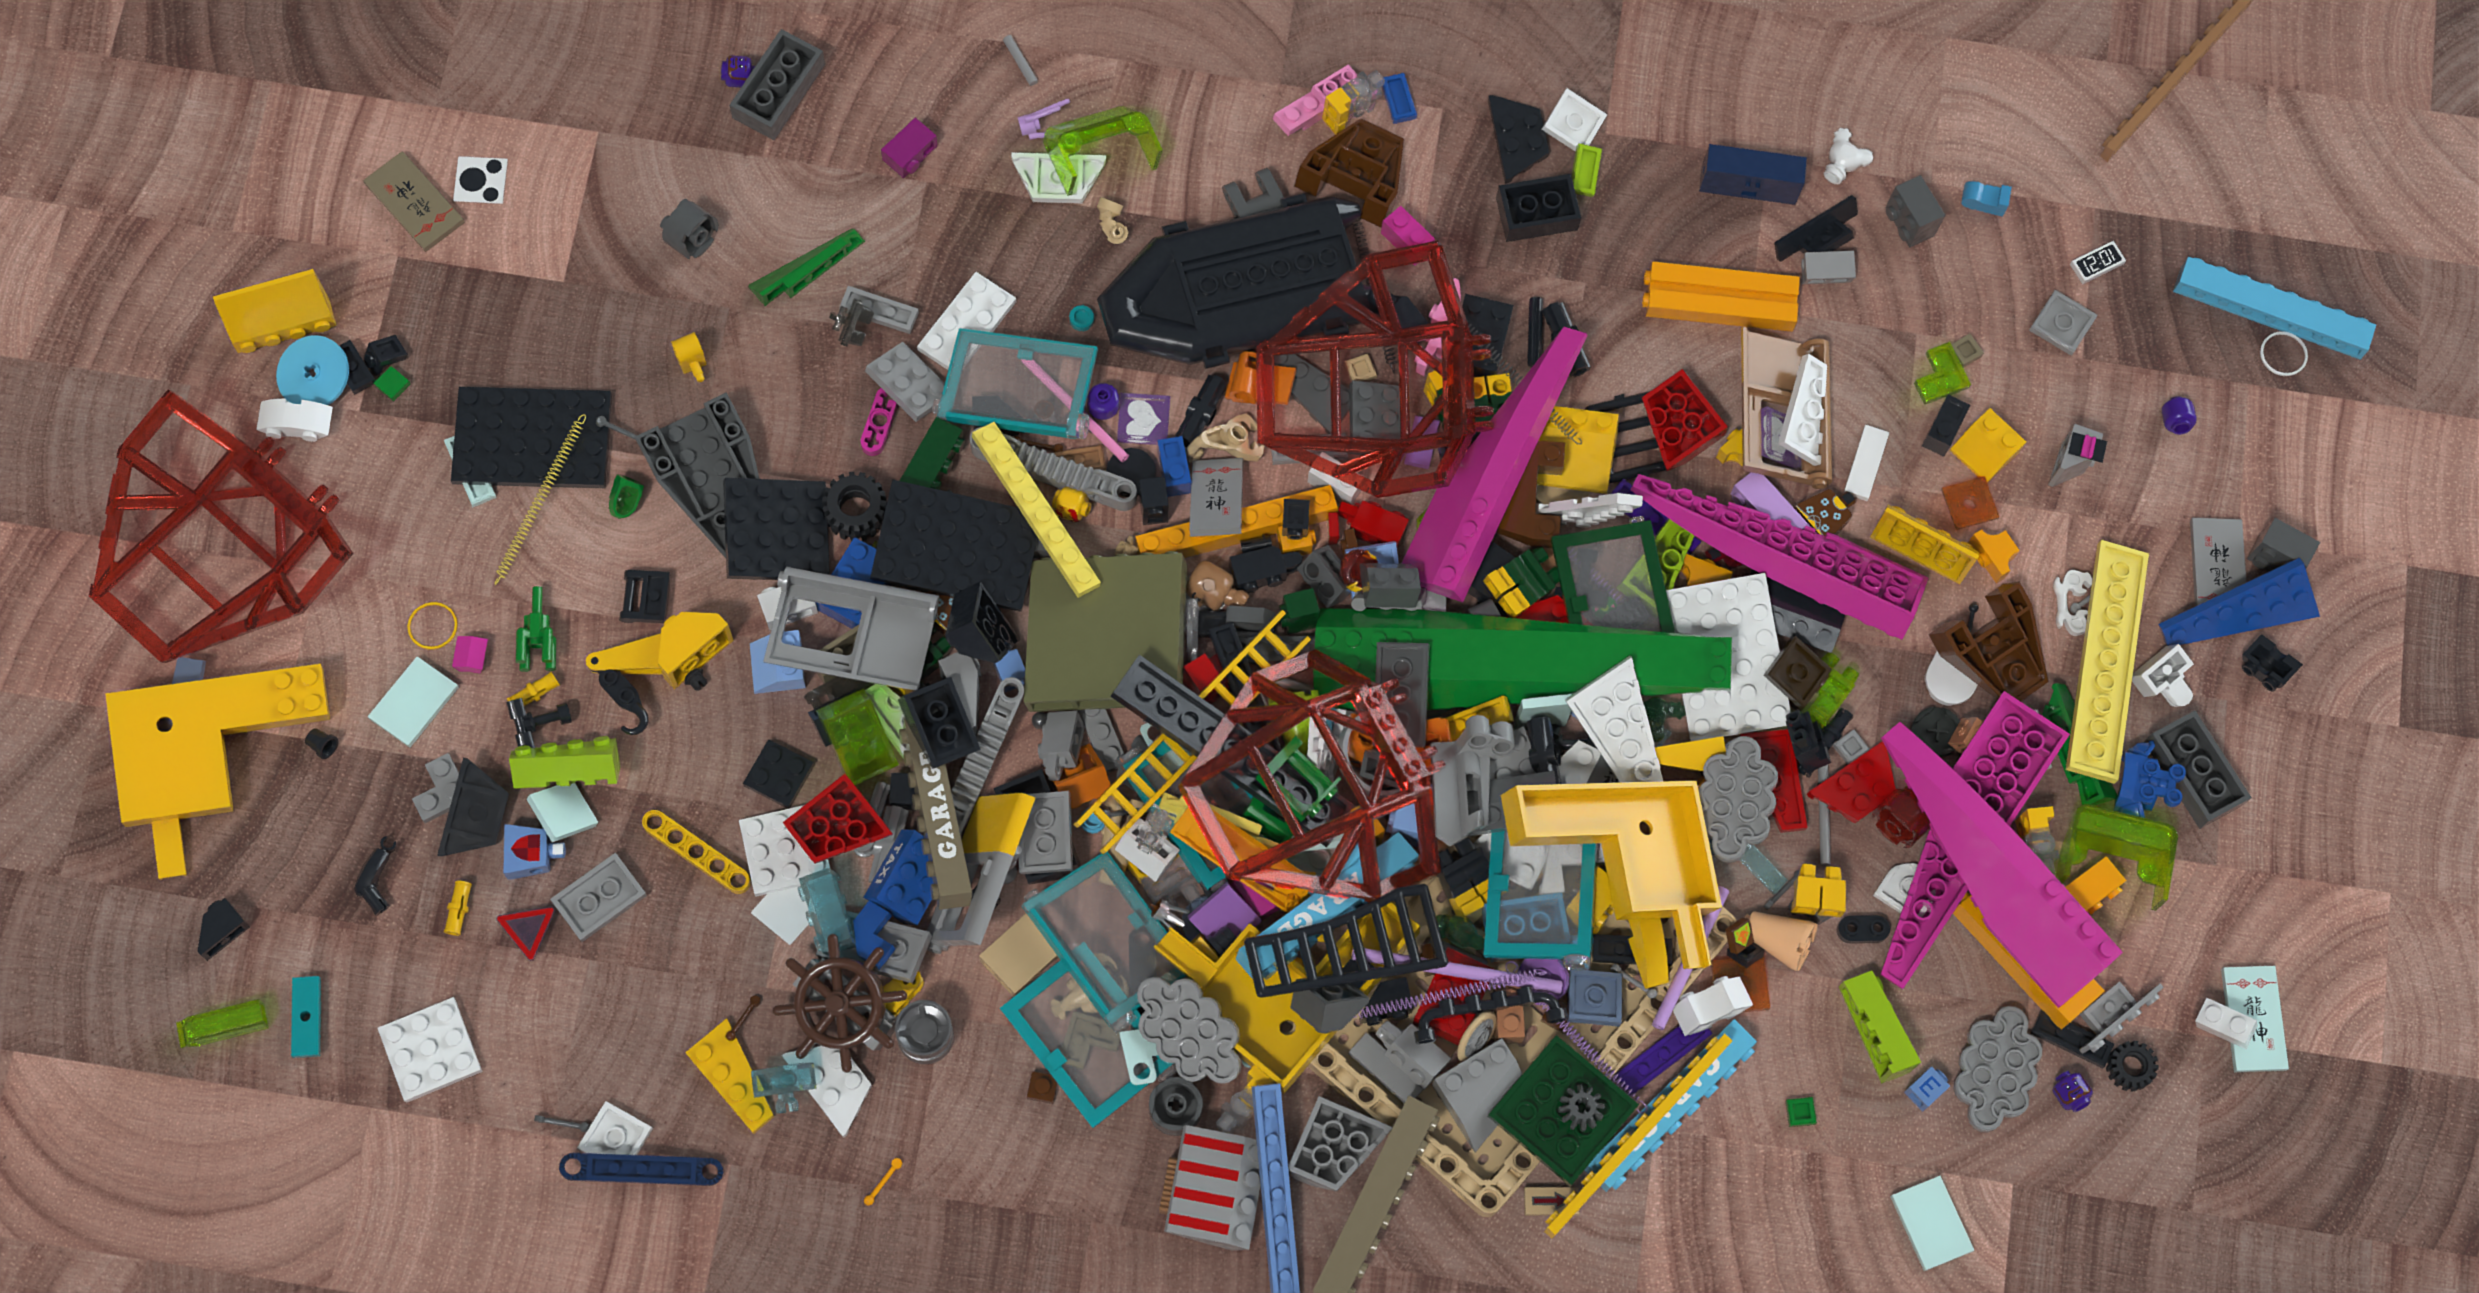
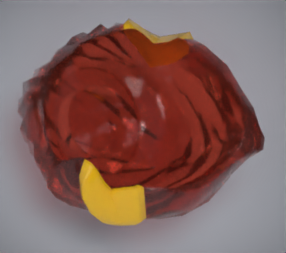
M1352 550L1345 554L1340 562L1339 574L1341 579L1347 585L1346 588L1353 592H1363L1360 563H1378L1376 556L1370 554L1368 550Z

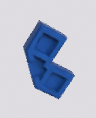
M869 900L853 920L856 951L859 958L866 961L876 947H881L884 950V955L875 965V968L880 970L895 951L893 945L877 936L892 916L888 911Z

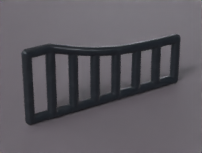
M1426 884L1396 888L1349 913L1324 922L1288 931L1249 937L1244 941L1256 995L1259 998L1443 968L1448 965L1432 899ZM1420 896L1436 958L1421 960L1404 897ZM1393 901L1396 905L1410 962L1396 965L1381 911L1382 907ZM1370 913L1385 965L1384 967L1369 969L1357 922L1358 919ZM1344 925L1348 926L1359 971L1343 972L1333 929ZM1323 933L1333 975L1318 978L1308 937ZM1298 941L1307 980L1291 981L1282 945L1283 942ZM1272 945L1281 984L1265 986L1256 947Z

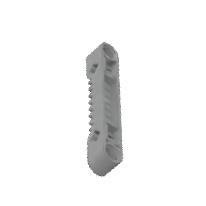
M971 433L970 446L972 454L976 458L988 462L973 440ZM1003 434L1032 479L1059 489L1066 486L1085 492L1089 500L1119 511H1128L1135 506L1137 489L1135 484L1129 479L1104 470H1094L1090 466L1087 468L1082 463L1076 464L1073 460L1068 461L1063 456L1057 457L1054 453L1048 454L1044 449L1038 450L1035 446L1029 447L1026 443H1021L1019 440ZM1120 492H1128L1130 496L1123 499L1118 494Z
M1006 678L1000 683L976 736L981 750L967 756L951 791L954 808L960 810H955L960 836L1022 701L1024 686L1017 678ZM1007 686H1014L1018 690V695L1014 698H1008L1003 690Z

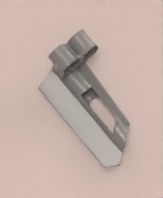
M1476 715L1466 720V728L1456 741L1431 742L1430 754L1435 836L1447 845L1452 846L1464 840L1473 830L1478 828L1481 830L1489 825L1490 759L1508 756L1513 753L1514 737L1513 727L1510 723L1500 721L1489 725V720L1486 717ZM1467 791H1478L1479 810L1469 815Z

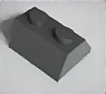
M1360 563L1365 607L1416 608L1421 590L1418 568L1411 564Z
M1307 978L1296 979V981L1307 980ZM1348 983L1293 993L1290 1008L1301 1019L1313 1026L1317 1032L1327 1034L1330 1031L1342 1030L1369 1003V997L1356 986Z

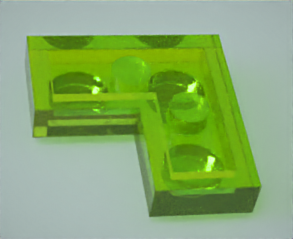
M1950 342L1927 350L1926 356L1935 373L1917 379L1914 382L1924 405L1945 398L1948 394L1953 395L1970 388L1971 383Z

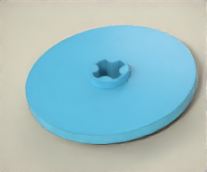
M306 336L292 343L282 354L276 372L277 385L282 396L290 403L301 404L302 400L330 405L341 395L347 384L349 363L343 349L333 340L324 336ZM311 369H314L316 373L314 377L309 372Z

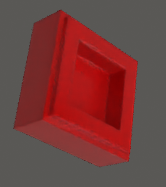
M1337 512L1328 513V545H1337L1339 542V517Z

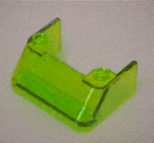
M1119 106L1051 126L1045 131L1043 144L1067 196L1072 195L1077 178L1069 157L1079 153L1082 145L1129 132L1132 135H1136L1152 171L1157 169L1163 149L1145 114L1126 106Z
M2089 804L2082 805L2074 812L2061 846L2056 878L2063 884L2070 876L2072 865H2079L2086 859L2088 849L2138 861L2136 872L2139 879L2146 884L2155 886L2151 910L2157 911L2168 900L2178 833L2173 826L2166 823Z

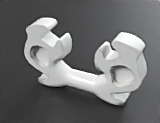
M2076 570L2068 571L2062 579V583H2060L2059 577H2056L2053 582V589L2057 597V628L2060 629L2064 623L2066 630L2073 636L2085 633L2087 622L2085 616L2088 614V611L2078 610L2074 616L2071 615L2068 611L2067 593L2070 590L2074 596H2083L2087 590L2083 589L2082 585L2084 584L2087 588H2090L2092 585V577L2088 572L2082 573Z

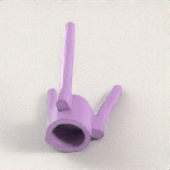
M1065 99L1034 113L1018 117L1022 136L1029 135L1030 140L1036 138H1072L1073 134L1036 132V130L1041 129L1039 118L1059 111L1060 107L1068 104L1070 100Z

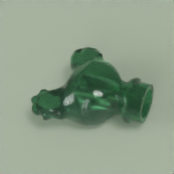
M1653 697L1646 702L1643 701L1653 741L1656 743L1662 741L1665 737L1664 724L1668 718L1681 720L1682 717L1686 716L1685 707L1681 705V702H1668L1660 697Z
M1439 914L1436 916L1442 938L1447 937L1449 941L1461 948L1471 947L1475 950H1482L1484 948L1485 939L1478 934L1476 927L1470 919L1461 915Z

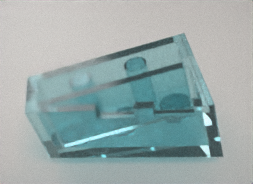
M826 868L799 878L801 886L798 887V893L801 900L807 903L809 911L805 912L809 925L811 927L814 926L817 936H814L813 939L817 950L829 956L827 938L830 934L837 935L839 952L855 947V932L850 915L848 916L845 907L847 903L846 896L841 895L838 883L842 882L840 875L830 868Z

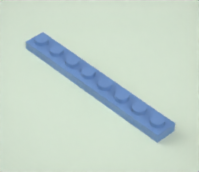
M1278 1083L1251 1086L1271 1293H1300L1281 1086Z

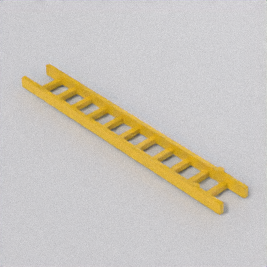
M1281 610L1198 696L1204 699L1214 688L1234 709L1228 716L1234 720L1311 639L1306 636L1290 651L1281 639L1270 631L1286 614ZM1263 637L1285 657L1275 668L1253 648ZM1246 654L1268 674L1258 686L1237 666ZM1230 671L1251 691L1241 704L1220 683ZM1161 733L1073 825L1078 828L1094 813L1114 834L1099 850L1102 854L1106 853L1198 757L1193 754L1189 756L1179 744ZM1162 741L1184 762L1173 774L1151 753ZM1145 759L1166 780L1156 792L1134 771ZM1127 777L1149 798L1139 810L1117 790ZM1110 795L1132 816L1121 828L1099 808Z

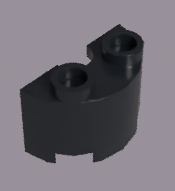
M2261 634L2242 654L2244 664L2241 668L2248 676H2255L2261 681L2267 690L2274 692L2277 688H2282L2303 664L2290 654L2285 655L2281 653L2275 643Z

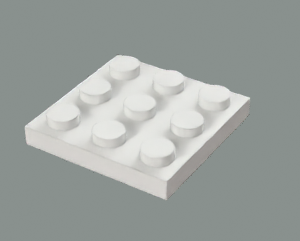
M804 805L739 820L755 897L833 879L829 860L814 864L783 824L786 819Z
M454 997L378 1027L395 1078L406 1103L482 1072Z

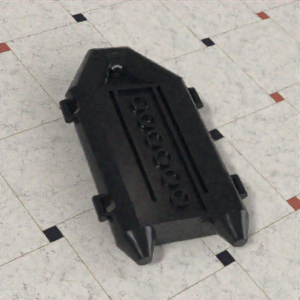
M1305 193L1280 198L1281 208L1191 229L1188 228L1186 221L1162 226L1163 235L1153 237L1097 298L1110 344L1188 365L1203 362L1204 368L1208 369L1230 363V355L1322 333L1324 340L1349 335L1348 327L1367 323L1375 317L1372 313L1375 307L1371 304L1367 295L1369 290L1377 287L1362 283L1345 231L1361 217L1359 204L1334 196L1307 201Z

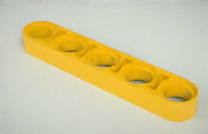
M658 810L648 811L643 816L642 824L649 835L735 894H742L749 889L751 880L744 869ZM657 816L662 819V824L659 828L651 829L647 826L648 820L651 817ZM673 831H679L683 834L682 840L677 844H672L668 841V837ZM698 845L704 849V853L700 858H692L689 855V851L693 846ZM715 860H721L725 864L723 871L720 873H714L710 870V865ZM735 875H743L746 878L745 884L740 888H735L731 885V880Z

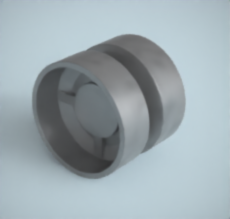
M930 1000L914 1001L905 1006L896 1019L895 1033L902 1053L909 1060L918 1064H932L943 1059L950 1051L954 1039L953 1028L947 1011L938 1003Z

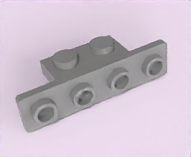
M2120 981L2112 986L2079 1014L2096 1034L2079 1051L2082 1054L2088 1050L2094 1053L2105 1044L2103 1041L2105 1036L2108 1034L2111 1037L2116 1035L2124 1028L2121 1025L2123 1021L2127 1019L2131 1022L2142 1013L2139 1009L2142 1005L2150 1006L2160 998L2157 993L2164 988L2161 983L2148 991L2138 1001L2132 997Z

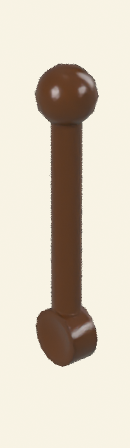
M1019 436L1013 437L1021 443H1026L1028 446L1053 450L1054 452L1063 451L1061 444L1053 446L1023 440Z
M754 995L750 998V1005L733 1029L726 1033L725 1037L728 1041H733L736 1038V1032L754 1007L760 1005L759 996Z

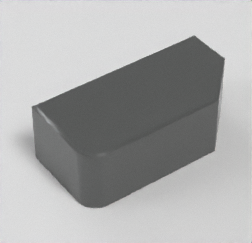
M1227 606L1225 624L1233 622L1235 629L1261 631L1275 617V612L1260 607Z

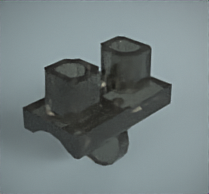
M854 298L847 317L845 315L848 308L845 306H841L838 313L831 312L829 318L835 321L833 330L840 331L842 324H844L838 340L841 345L848 347V344L862 346L866 333L855 329L856 323L861 321L870 324L874 315L873 310L864 306L861 300Z

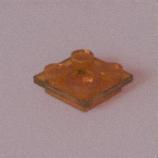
M1985 477L1942 487L1941 491L1956 530L1999 519V514ZM1971 500L1975 504V509L1966 508L1963 501Z

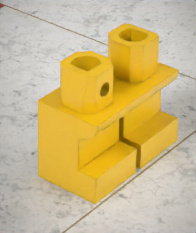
M1802 864L1798 877L1794 881V899L1791 913L1815 915L1817 912V915L1841 918L1846 911V880H1842L1840 867H1826L1824 878H1816V866Z

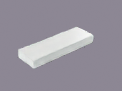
M1865 425L1843 493L1848 491L1853 497L1868 501L1889 432Z

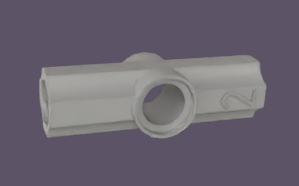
M886 807L883 821L893 835L875 841L873 849L874 859L869 875V883L873 881L901 829L905 830L909 811L902 807Z

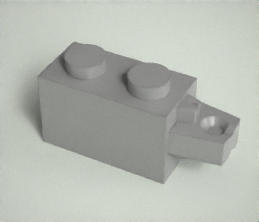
M1078 711L1049 712L1046 723L1043 724L1042 743L1038 745V755L1043 760V766L1046 767L1045 772L1049 776L1048 779L1050 781L1060 780L1063 768L1077 767L1085 729Z
M1386 1021L1376 1032V1035L1388 1049L1384 1055L1390 1059L1393 1065L1399 1067L1415 1084H1418L1425 1090L1444 1070L1451 1058L1433 1042L1416 1044L1414 1032L1418 1031V1029L1412 1023L1403 1031L1389 1021Z

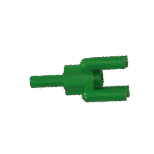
M540 586L532 587V613L524 616V628L520 627L516 631L515 662L519 663V671L521 672L530 671V648H542V662L545 663V670H556V637L553 636V630L550 628V616L542 614L543 588Z

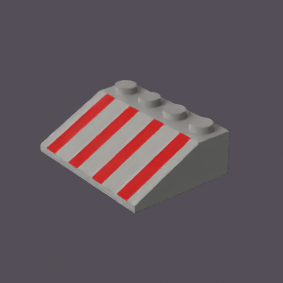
M1184 1125L1164 1232L1231 1251L1249 1250L1261 1186L1257 1141L1245 1136Z

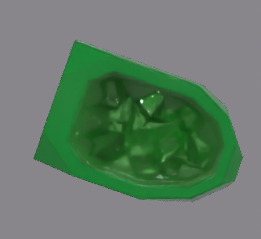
M617 474L609 495V511L611 515L619 519L629 517L637 508L644 485L630 477Z

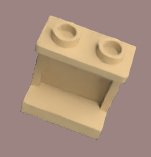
M1027 914L1023 915L979 955L980 962L1013 997L1021 992L1056 958L1059 960V957Z

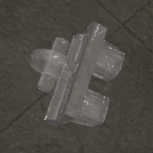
M1153 803L1135 839L1139 843L1137 848L1147 854H1151L1153 851L1159 853L1177 815L1168 813Z

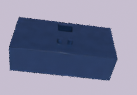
M1709 144L1701 167L1699 192L1796 205L1805 183L1807 157Z

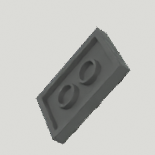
M1352 380L1350 383V454L1398 459L1401 456L1400 386Z

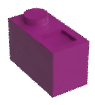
M915 117L881 149L882 160L904 179L909 173L913 174L919 168L920 163L938 147L937 136Z

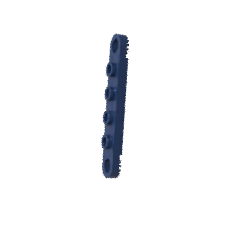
M568 1153L559 1163L560 1174L569 1181L713 1186L723 1176L721 1163L713 1158ZM571 1159H575L581 1164L580 1171L574 1175L567 1173L565 1170L566 1162ZM708 1164L714 1165L718 1172L717 1176L711 1180L704 1178L702 1175V1168Z

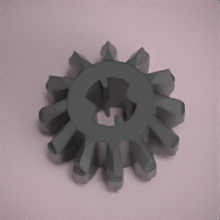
M1582 1085L1577 1086L1576 1092L1569 1088L1566 1091L1568 1097L1561 1096L1560 1102L1564 1105L1558 1108V1112L1567 1113L1562 1118V1122L1566 1123L1571 1120L1570 1129L1572 1130L1575 1129L1577 1124H1579L1581 1132L1586 1130L1587 1124L1593 1129L1597 1125L1595 1120L1601 1121L1603 1115L1598 1111L1603 1110L1605 1105L1596 1103L1601 1098L1600 1094H1596L1593 1097L1590 1095L1593 1091L1592 1087H1588L1586 1093L1583 1092ZM1580 1103L1585 1105L1583 1113L1578 1112Z

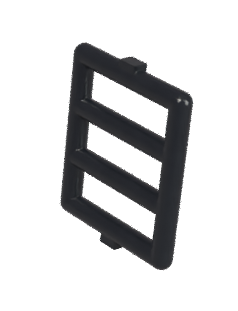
M1649 392L1627 397L1624 394L1614 396L1613 400L1588 405L1585 410L1607 412L1643 403L1642 397ZM1648 416L1619 422L1618 433L1651 426ZM1656 439L1615 448L1613 458L1659 447ZM1663 461L1614 472L1612 467L1609 483L1636 478L1638 474L1649 477V474L1666 471Z

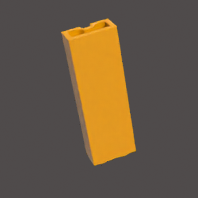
M1652 262L1650 269L1645 270L1644 285H1648L1647 293L1644 292L1642 307L1646 308V317L1793 332L1798 316L1797 298L1799 295L1800 277Z
M1966 892L1953 912V915L2061 1030L2105 992L2093 979L2058 1008L1989 931L1982 920L1984 917L1980 909L1975 907L1971 900L1972 895Z

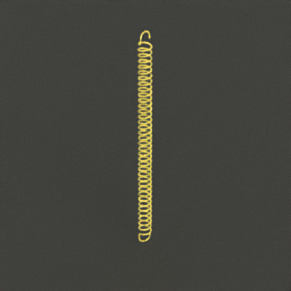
M574 421V424H575L576 426H572V428H573V427H577V428L583 429V428H581L580 426H578V425L576 424V423H580V424H583V423ZM574 429V430H569L571 434H567V436H568L569 438H565V441L568 442V441L566 440V439H568V440H571V441L576 442V441H575L574 439H572L569 435L574 436V437H576V438H578V436H576L575 434H573L571 431L577 432V433H579V434H581V433H580L579 431H577L576 429ZM564 442L563 445H564L565 447H561V449H562V448H565V449H568V450H571V451H572V449H570L569 447H567L565 444H568V445H571V446H574V445L571 444L570 442H568V443H565V442ZM563 450V451H558L560 455H556V457L559 456V457H562V458L567 459V457H565L564 455H562L560 452L565 453V454H568V455H570V454H569L568 452H566L565 450ZM558 458L559 460L555 459L554 462H555L556 464H552V466H553V465H556V466H559V467H562V468H563V466H561L560 464H558L556 461H559V462H562V463H565V462L562 461L560 458ZM553 466L554 468H549L551 472H548V473H547L550 477H548V476H546V477H547V478H551V479H553V480H556V479H555L554 477H552L550 474H554V475H556V476H559V475L556 474L555 472H553L551 469L557 470V471H559V472H561V471H560L559 469H557L555 466ZM548 480V481H543V483H544L545 485H541V487H542V486H545V487H548V488L552 489V487H550L549 485H547L545 482H548V483H551V484L554 485L553 482H551L550 480ZM543 488V489H539V492H540L541 494H539V493H537V494H538V495L545 496V497H548L547 495L543 494L541 491H545V492H547V493H550V492H549L548 490H546L545 488ZM538 496L539 498H534V500H535L536 502H532V504H533V503H536V504H539V505L543 506V504H541L540 502H538L536 499H539V500H542V501L545 502L544 499H542L540 496ZM533 504L534 506H530L531 510H533L532 508L541 510L535 504ZM528 510L527 512H528L530 515H525L527 519H523V521H524L526 524L521 523V526L524 527L523 525H527V526L532 527V526H531L530 524H528L525 520L534 523V521H532V520H531L530 518H528L527 516L536 518V517H535L534 515H532L530 512H533V513H536V514H539V513L536 512L535 510H533V511ZM520 527L519 530H520L521 532H516V533H517V535H519L518 533H521V534H524V535L527 536V534H526L525 532H523L521 529H524V530H527V531H530V530L527 529L526 527H524V528H521V527ZM519 535V536H514V538H515L517 541L512 540V543L515 544L514 542H518V543H520V544H523V543H522L521 541H519L517 538H521V539H523V540H526V539H525L524 537H522L521 535ZM515 544L510 545L512 549H507L508 552H510L509 550L519 553V551L514 549L512 546H515L517 548L521 547ZM510 552L511 554L505 553V555H506L508 558L504 557L503 560L506 561L505 559H508V560L514 561V560H513L512 558H510L508 555H511V556H514V557H517V556H516L515 554H513L512 552ZM506 561V562H501V564H502L503 566H498L499 569H501L500 567H502V568H505V569L510 570V568H508L507 566H505L503 563L508 564V565H512V564L509 563L508 561ZM501 569L502 571H500V570H497V571H496L499 575H501L499 572L508 574V573H507L506 571H504L503 569ZM501 575V576L499 577V579L497 578L496 581H495V585L499 582V580H500L501 577H502V578H505V577H504L503 575Z

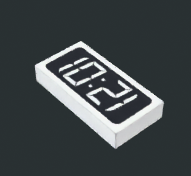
M2114 241L2073 260L2070 266L2081 283L2085 284L2123 265L2126 260Z

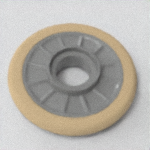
M1483 1012L1472 1021L1464 1032L1457 1050V1056L1461 1062L1482 1051L1488 1044L1496 1027V1015L1494 1012Z

